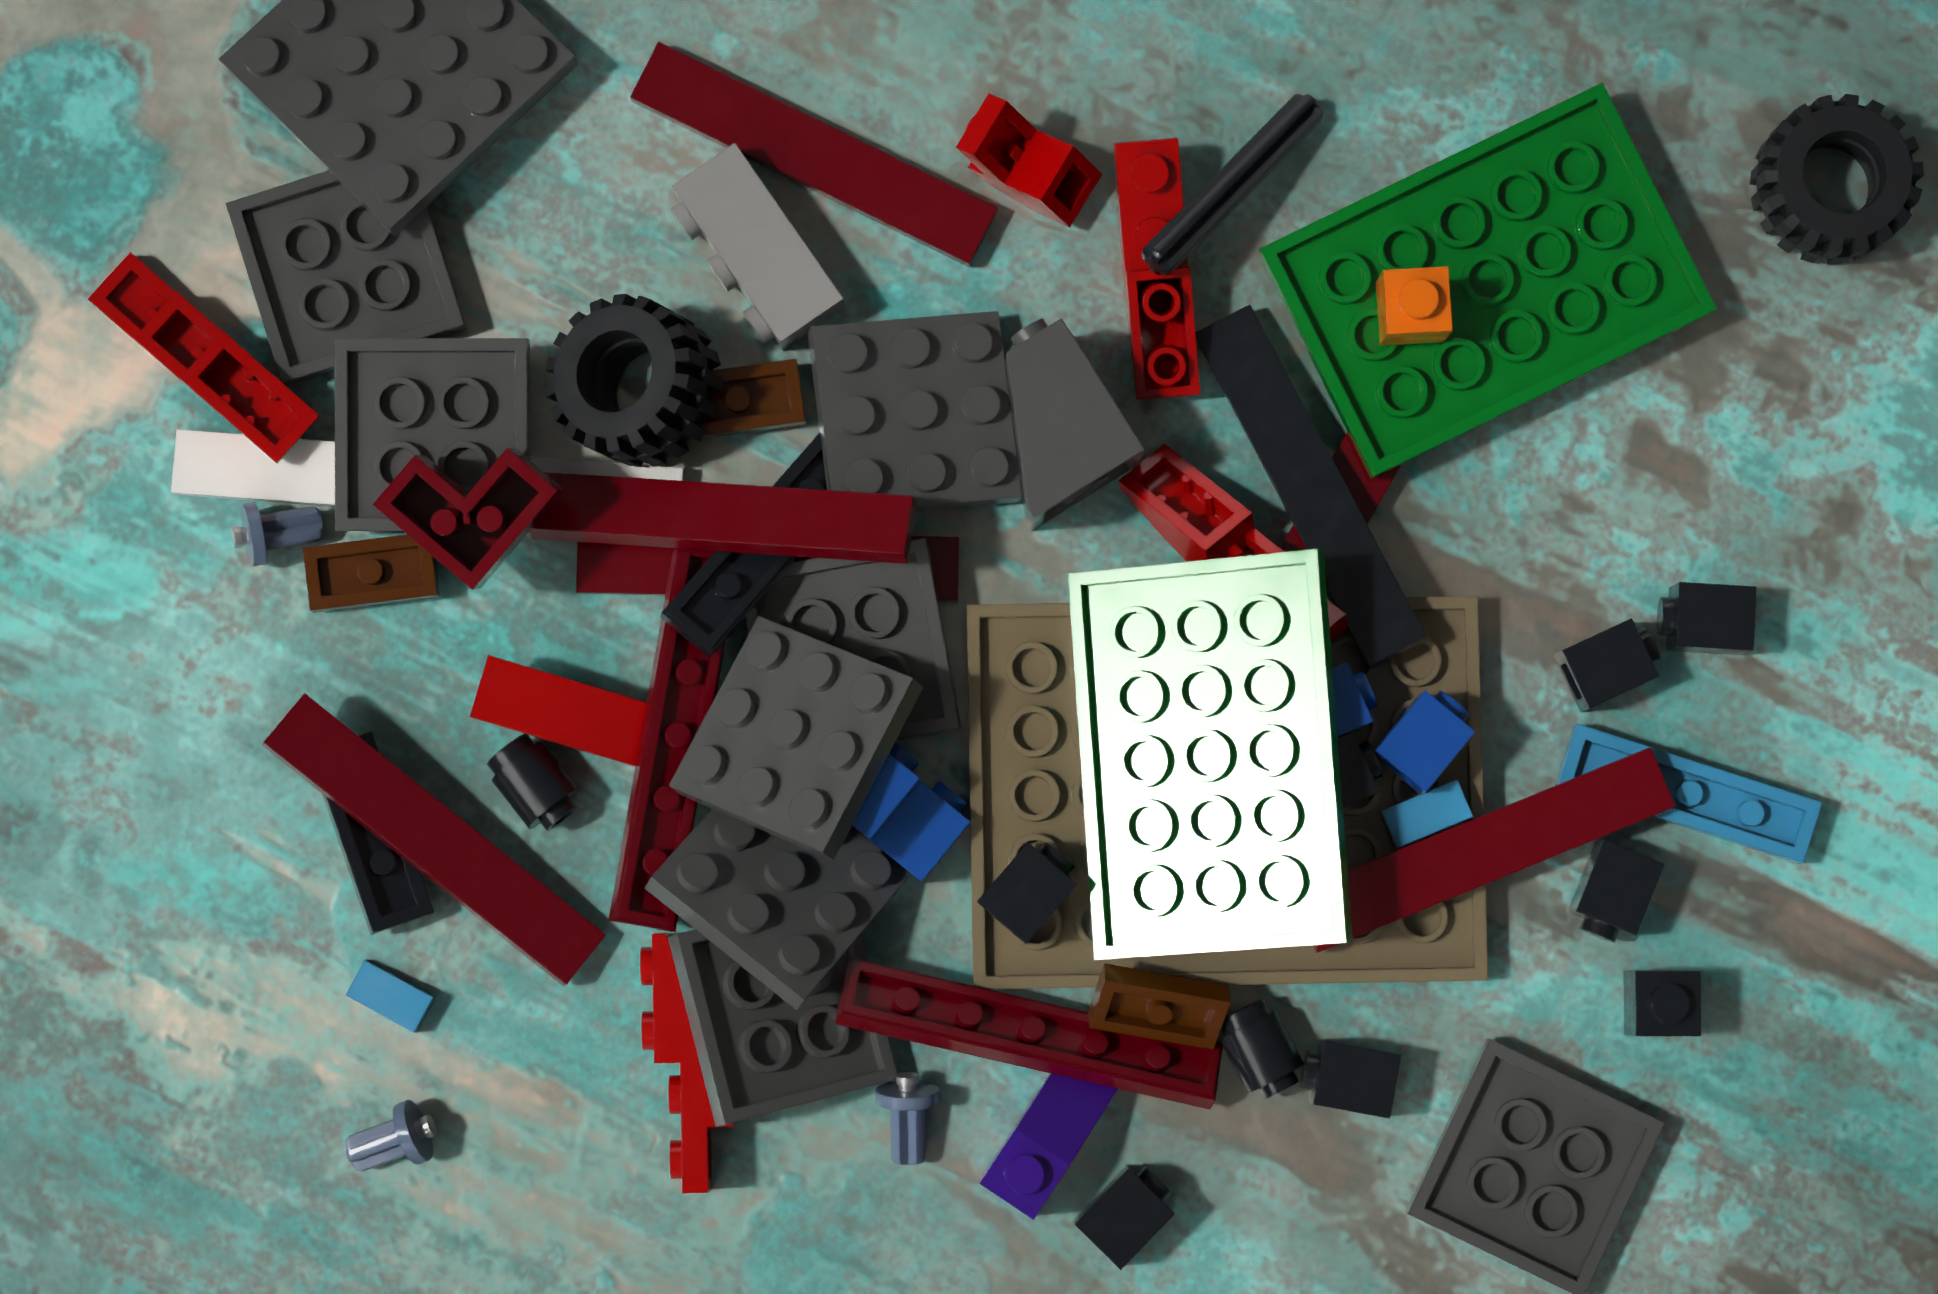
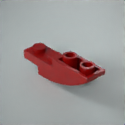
M1178 138L1113 143L1120 246L1136 399L1200 394L1191 271L1188 266V257L1171 275L1166 276L1153 273L1141 256L1143 248L1184 207Z
M654 933L652 934V947H641L640 952L642 986L653 985V1011L642 1012L643 1050H654V1063H680V1075H669L668 1085L670 1114H681V1140L670 1141L671 1179H682V1193H709L712 1190L711 1127L716 1126L668 941L670 934ZM737 1122L719 1127H734L737 1125Z

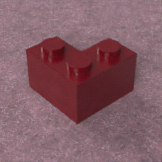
M507 448L470 492L466 491L426 455H414L372 505L470 589L475 590L483 587L564 492V489L516 448Z

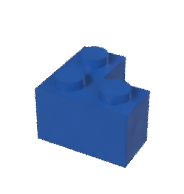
M895 742L852 826L923 883L970 825V821L961 814L968 804L940 781L932 789L923 784L920 778L913 773L919 765L918 761Z

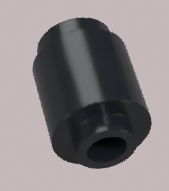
M523 734L503 747L488 761L487 766L495 775L491 781L528 829L542 824L546 831H549L563 822L577 809L572 799L580 789L543 742L535 744L529 735Z
M1262 998L1225 1017L1221 1028L1225 1036L1219 1040L1247 1093L1260 1089L1264 1098L1267 1099L1299 1082L1294 1070L1303 1066L1304 1062L1277 1010L1270 1012Z

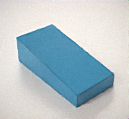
M1458 780L1449 782L1381 811L1396 848L1473 817Z
M367 960L363 961L346 993V996L413 1033L418 1032L436 998Z

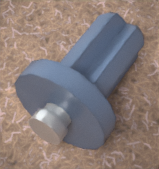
M255 502L241 504L242 527H231L234 548H241L243 545H246L249 561L252 566L266 564V550L315 543L322 539L324 533L322 517L316 507L311 506L260 515Z
M898 1073L896 1081L884 1083L875 1089V1100L878 1106L890 1109L891 1159L893 1163L899 1165L921 1164L926 1158L925 1109L938 1105L940 1102V1089L933 1083L919 1081L917 1073Z
M403 1101L393 1107L392 1120L352 1134L345 1140L347 1158L356 1171L362 1172L403 1156H407L413 1164H422L430 1161L433 1157L431 1137L437 1135L436 1125L430 1115L423 1116L419 1107L413 1101Z

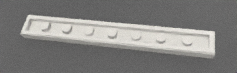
M177 429L171 493L184 496L335 507V441L299 439L277 464L243 434ZM530 456V461L543 472L684 481L685 471L683 468L654 467L649 465L635 467L623 463Z

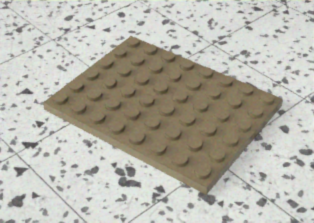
M1478 596L1406 597L1427 636V641L1372 669H1369L1348 627L1331 642L1332 668L1348 662L1353 675L1363 671L1377 701V707L1369 710L1373 722L1353 732L1358 744L1368 741L1374 749L1418 694L1425 690L1433 697L1439 691H1443L1456 700L1470 714L1465 723L1476 731L1427 790L1428 792L1458 780L1473 817L1396 848L1381 811L1421 794H1418L1379 762L1383 771V776L1375 779L1379 792L1343 808L1347 870L1484 815ZM1327 598L1331 603L1335 605L1332 598ZM1070 603L967 605L973 986L985 989L1096 987L1104 963L1224 985L1488 980L1486 884L1355 937L1352 943H1341L1319 953L1315 952L1313 945L1095 960ZM1047 842L1075 866L1068 877L1077 886L1025 945L981 907L977 901L1027 843H1030L1035 849L1039 850Z

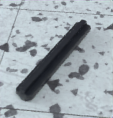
M1295 94L1143 248L1141 256L1153 273L1156 275H1171L1321 122L1323 111L1317 105L1315 98L1309 94L1304 96Z

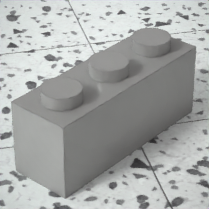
M735 143L672 185L675 196L680 202L671 208L672 213L691 240L701 234L715 253V255L706 260L727 292L738 286L751 306L742 313L763 343L774 338L784 351L806 336L811 326H820L845 309L843 297Z

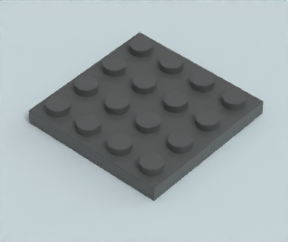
M282 0L218 59L223 68L394 237L578 65L575 55L518 0Z

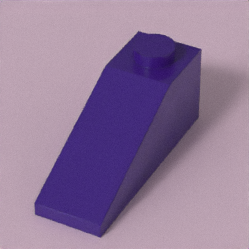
M1050 1073L979 1179V1184L1034 1220L1118 1089Z

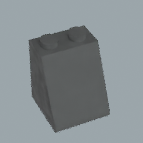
M1041 318L1024 327L1010 338L1013 345L1006 352V373L1025 521L1031 531L1140 464L1144 452L1141 443L1062 318L1049 326Z

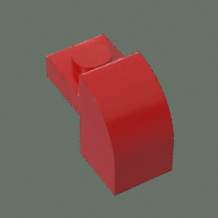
M988 93L976 115L969 121L965 133L956 146L971 161L968 168L985 182L1027 208L1069 228L1103 175L1073 145L1038 131L1008 101Z

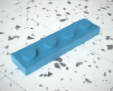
M1575 724L1555 785L1649 748V746L1587 726ZM1651 747L1676 806L1652 817L1797 864L1804 863L1822 802Z

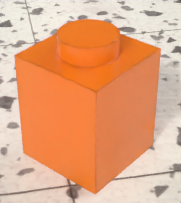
M1448 266L1382 271L1376 281L1380 346L1444 342L1452 332Z

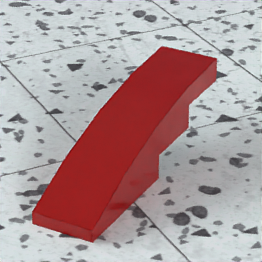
M131 252L88 298L97 309L275 463L278 464L320 417L230 336L215 326Z
M1165 443L1118 480L1119 487L1186 562L1284 552L1254 528L1253 514L1250 510ZM1327 599L1330 642H1332L1347 629L1346 614Z
M488 655L470 717L635 767L646 702Z

